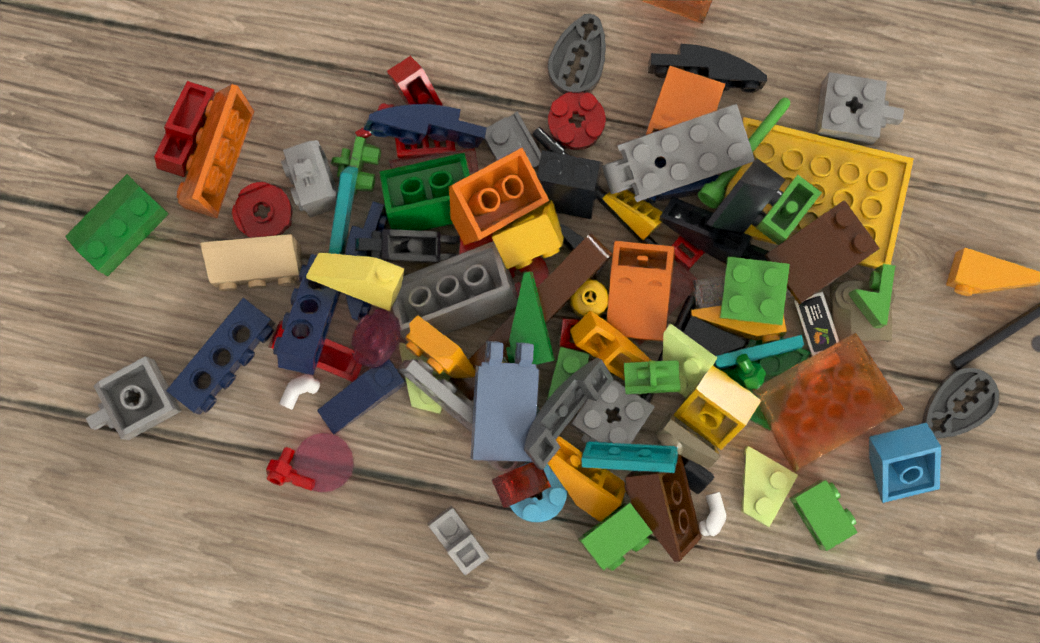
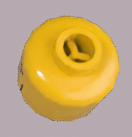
M588 279L571 296V309L580 318H583L589 311L601 316L608 306V291L599 281Z

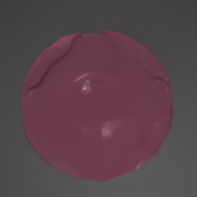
M385 309L373 310L375 313L372 315L367 314L364 316L353 333L351 346L354 347L355 353H352V356L358 364L365 367L375 368L381 366L391 357L399 342L401 330L399 319Z
M329 433L314 434L305 439L297 448L294 457V469L297 470V474L315 479L313 491L320 493L334 491L344 486L351 477L354 468V457L348 443L339 436Z

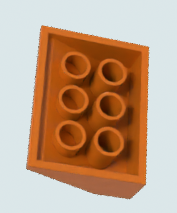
M231 84L216 92L214 100L209 101L205 112L207 117L204 128L201 127L196 136V144L198 145L195 154H191L187 161L186 170L188 174L185 182H181L177 190L178 203L183 208L213 218H218L255 112L237 85Z

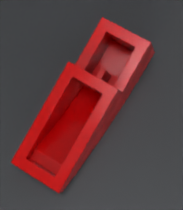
M189 81L186 82L164 126L165 135L154 156L157 169L185 177L187 161L191 154H195L198 145L196 144V136L201 127L204 128L207 117L205 112L209 101H213L214 89Z
M283 320L279 321L268 348L274 349L276 338L282 337L284 332L282 330ZM326 338L316 368L353 382L358 377L366 355Z

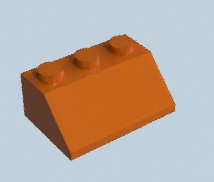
M523 147L449 186L451 220L464 245L481 240L549 201Z

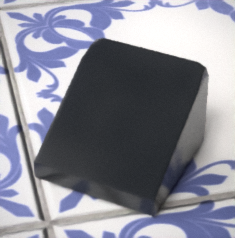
M691 460L685 461L684 468L689 488L696 494H699L715 478L714 474L700 464Z

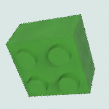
M727 257L719 318L782 325L790 264Z
M625 502L603 521L578 538V540L599 568L603 571L606 568L613 571L626 560L623 555L632 549V551L637 552L650 542L648 536L653 532L631 503Z

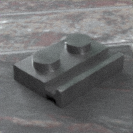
M518 111L487 127L484 140L496 161L523 147L533 169L539 166L541 152Z

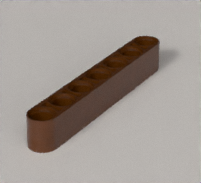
M592 233L538 286L537 291L546 324L566 305L586 280L591 279L613 255ZM515 311L487 339V341L503 343V360L501 363H510L506 347H510L509 338ZM486 342L468 359L475 371L476 366H481V362H485ZM475 376L473 378H450L449 381L470 401L474 399Z

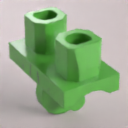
M356 136L351 160L349 159L351 150L342 148L341 157H332L331 165L338 167L336 176L340 178L341 172L346 167L358 168L354 195H357L358 191L373 192L376 176L375 174L362 172L364 163L378 165L381 157V149L379 147L367 144L365 138Z
M649 360V362L624 363L625 394L680 392L681 390L678 360Z

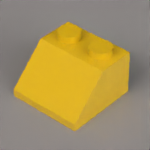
M552 200L498 229L492 235V239L506 269L513 266L516 269L523 268L531 264L533 258L540 255L543 258L550 257L560 251L559 248L562 247L564 240Z
M712 366L673 415L722 450L746 426L761 400L753 395L750 390L731 379L724 371Z

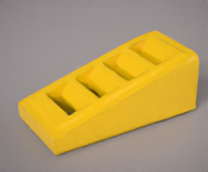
M627 189L614 194L607 193L602 199L641 239L647 238L662 224L660 221L662 211L644 200L636 202L635 194Z

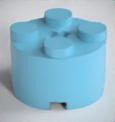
M528 462L519 466L510 476L507 483L506 496L509 506L517 516L529 522H544L552 519L562 510L567 499V490H565L548 464L543 470H540L533 462ZM534 483L537 487L541 485L544 487L545 490L541 493L543 496L541 500L528 496V493L531 492V484Z

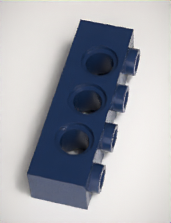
M314 254L310 255L308 264H303L299 274V282L301 284L299 289L294 288L292 292V309L290 313L286 312L282 323V330L284 332L282 337L276 338L273 354L277 355L278 368L310 375L315 373L341 294L340 291L306 278L309 269L317 257Z
M243 297L166 391L193 413L199 415L203 411L207 413L217 402L215 396L222 388L224 390L227 389L236 379L234 373L241 365L246 366L255 356L253 350L260 342L265 343L274 332L272 327L276 323ZM242 328H248L250 331L249 338L245 342L239 343L236 337L238 331ZM223 351H229L230 361L228 364L220 366L218 364L219 354ZM204 374H209L211 384L206 389H201L199 387L200 377Z

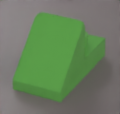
M882 264L875 271H872L869 279V288L873 289L872 292L858 289L849 292L850 298L873 328L879 329L887 325L895 265Z

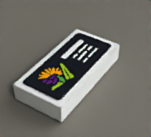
M824 293L814 294L801 304H798L795 300L794 302L812 357L841 349L842 347Z

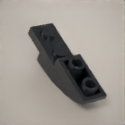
M681 43L677 54L651 53L648 62V73L655 74L656 77L666 78L669 67L673 66L724 83L723 91H728L730 88H739L742 92L754 93L759 91V89L762 90L767 82V75L745 60L727 52L700 45Z

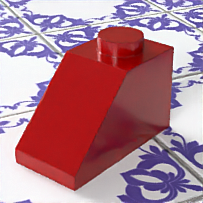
M411 55L386 71L407 105L431 104L443 106L425 71Z

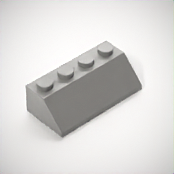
M493 241L403 276L401 289L392 307L398 332L404 339L410 332L409 323L417 315L445 335L515 308L517 306L518 294L509 269H506Z

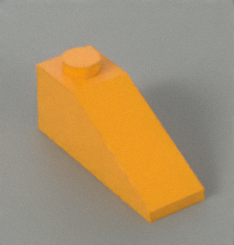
M963 248L955 253L946 285L955 288L954 292L958 294L972 296V294L1039 285L1040 272L972 249Z
M721 306L691 310V316L737 336L750 340H762V344L778 341L787 332L784 315L782 325H772L719 318Z
M558 436L556 441L560 448L548 462V465L565 490H567L576 506L598 521H603L621 505L626 492L625 482L607 469L582 467L583 452Z

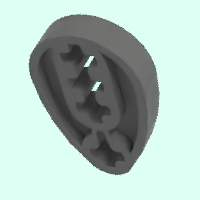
M584 14L574 21L556 42L548 61V76L552 85L563 94L568 92L589 93L599 83L606 52L605 34L599 17L594 14ZM592 23L594 30H591L587 40H583L585 28L582 26ZM579 49H583L584 55L587 57L581 58L579 68L582 70L576 71L575 81L578 84L573 83L571 87L566 86V80L563 78H569L571 67L568 65H573L575 62V54L572 52H578Z
M964 368L952 372L938 385L930 397L921 424L927 423L931 429L934 425L931 421L932 419L935 421L947 416L940 424L942 431H932L936 439L954 437L980 426L995 413L998 407L999 390L997 384L989 374L980 369ZM974 381H983L985 385L982 388L985 392L975 393L972 396L974 402H965L961 406L963 412H954L955 403L953 400H963L966 397V394L963 392L964 390L966 392L972 391L977 386Z

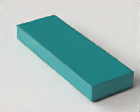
M348 166L340 174L328 252L330 254L343 255L345 253L358 168Z
M802 335L717 355V360L713 366L722 369L738 365L736 359L741 354H747L750 361L795 351L803 347Z
M588 441L582 455V467L675 473L678 447Z

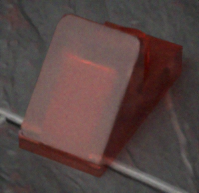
M533 462L492 479V483L504 508L551 488L544 469H538Z

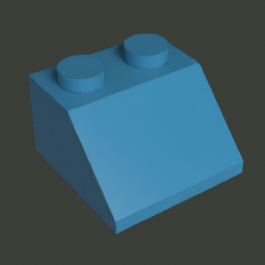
M927 423L869 437V459L882 503L940 489L941 445Z

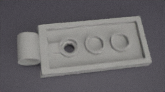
M733 104L619 144L617 146L622 153L623 159L602 165V169L611 194L633 187L636 202L754 162L755 158L738 106ZM659 156L664 157L666 160V164L662 168L656 167L654 163L655 159Z
M404 360L397 370L472 432L474 403L467 398L465 400L458 398L455 395L457 389L445 379L440 380L432 376L431 374L434 370L423 360ZM488 461L492 468L503 472L511 471L517 465V461H507L504 466L500 467L497 461Z

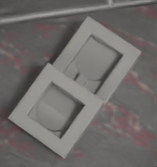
M452 506L427 523L464 575H467L489 558Z

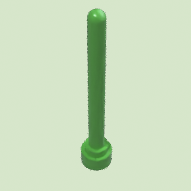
M788 98L780 99L748 139L752 152L755 151L790 107L791 103ZM742 166L722 172L715 182L706 183L698 192L699 199L708 207L717 208L724 199V188Z

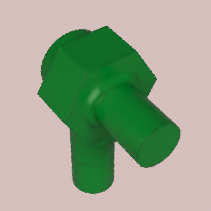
M741 354L736 359L740 369H719L724 371L731 379L740 381L749 389L761 387L766 376L762 366L756 361L751 362L747 354Z

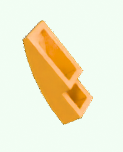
M589 311L570 330L576 346L592 356L602 359L609 372L624 381V363L649 362L651 360L621 332L592 311Z

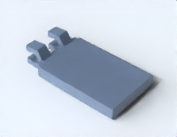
M486 341L485 362H481V366H476L470 454L472 460L533 462L524 450L528 432L536 418L539 369L536 368V364H532L533 344L516 342L515 363H501L503 360V343Z

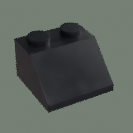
M542 150L537 177L549 201L552 200L556 213L592 219L603 162Z
M756 158L708 220L707 224L711 227L745 233L751 224L756 228L767 214L763 211L764 207L767 204L773 207L784 193L779 188L786 179Z

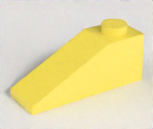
M318 253L306 278L390 311L402 286L404 268L374 257Z

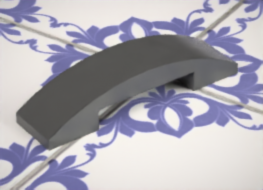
M596 358L572 374L555 390L537 414L528 432L524 450L538 469L543 470L559 450L560 445L556 441L557 437L586 400L597 401L614 380L602 359Z

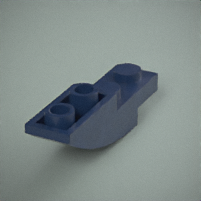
M411 104L390 107L369 114L363 130L370 131L376 137L390 136L398 138L400 142L408 145L420 144L426 135H430V138L436 141L449 140L457 142L463 148H478L485 139L487 127L460 121L461 109L431 104Z
M372 202L364 228L352 225L345 255L371 257V252L355 251V239L371 238L372 231L386 228L388 217L383 204ZM346 294L351 317L355 322L361 324L362 318L368 317L372 304Z

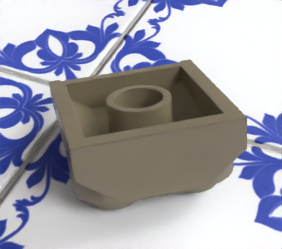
M844 281L830 284L831 317L840 342L892 341V303L895 298L893 288L887 325L878 329L872 327L849 296V292L854 289L872 292L873 289L869 288V281Z
M671 413L656 433L659 446L678 447L679 455L707 468H710L721 456L715 445Z

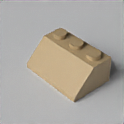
M292 234L201 243L209 282L214 287H219V291L237 290L239 285H248V288L251 289L265 288L266 283L278 282L279 286L295 285L296 280H299L302 267L301 245Z

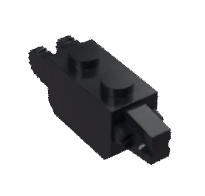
M383 229L372 231L371 238L355 239V251L371 252V257L387 262L438 263L459 255L455 253L441 254V243L455 245L460 243V236L441 235V232Z

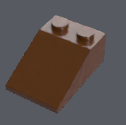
M844 200L768 252L765 258L770 262L790 264L787 288L798 304H801L880 248Z
M678 454L675 473L633 470L625 477V491L630 496L632 506L674 562H680L702 538L682 456Z

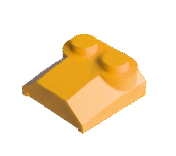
M418 315L409 323L410 332L405 336V339L408 341L405 346L417 358L421 355L428 359L426 363L438 374H441L443 371L453 378H473L475 376V369L457 344Z

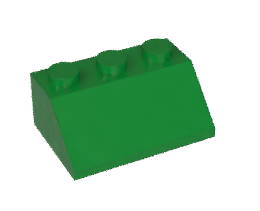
M465 152L379 171L386 214L391 229L422 231L453 224L450 216L449 186L470 175Z
M126 174L65 237L75 250L97 271L109 276L169 213Z

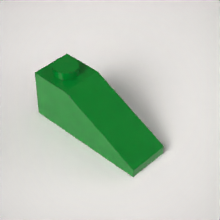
M529 271L523 274L509 338L510 347H506L509 362L515 363L516 342L533 344L532 364L538 365L554 361L555 358L533 272Z

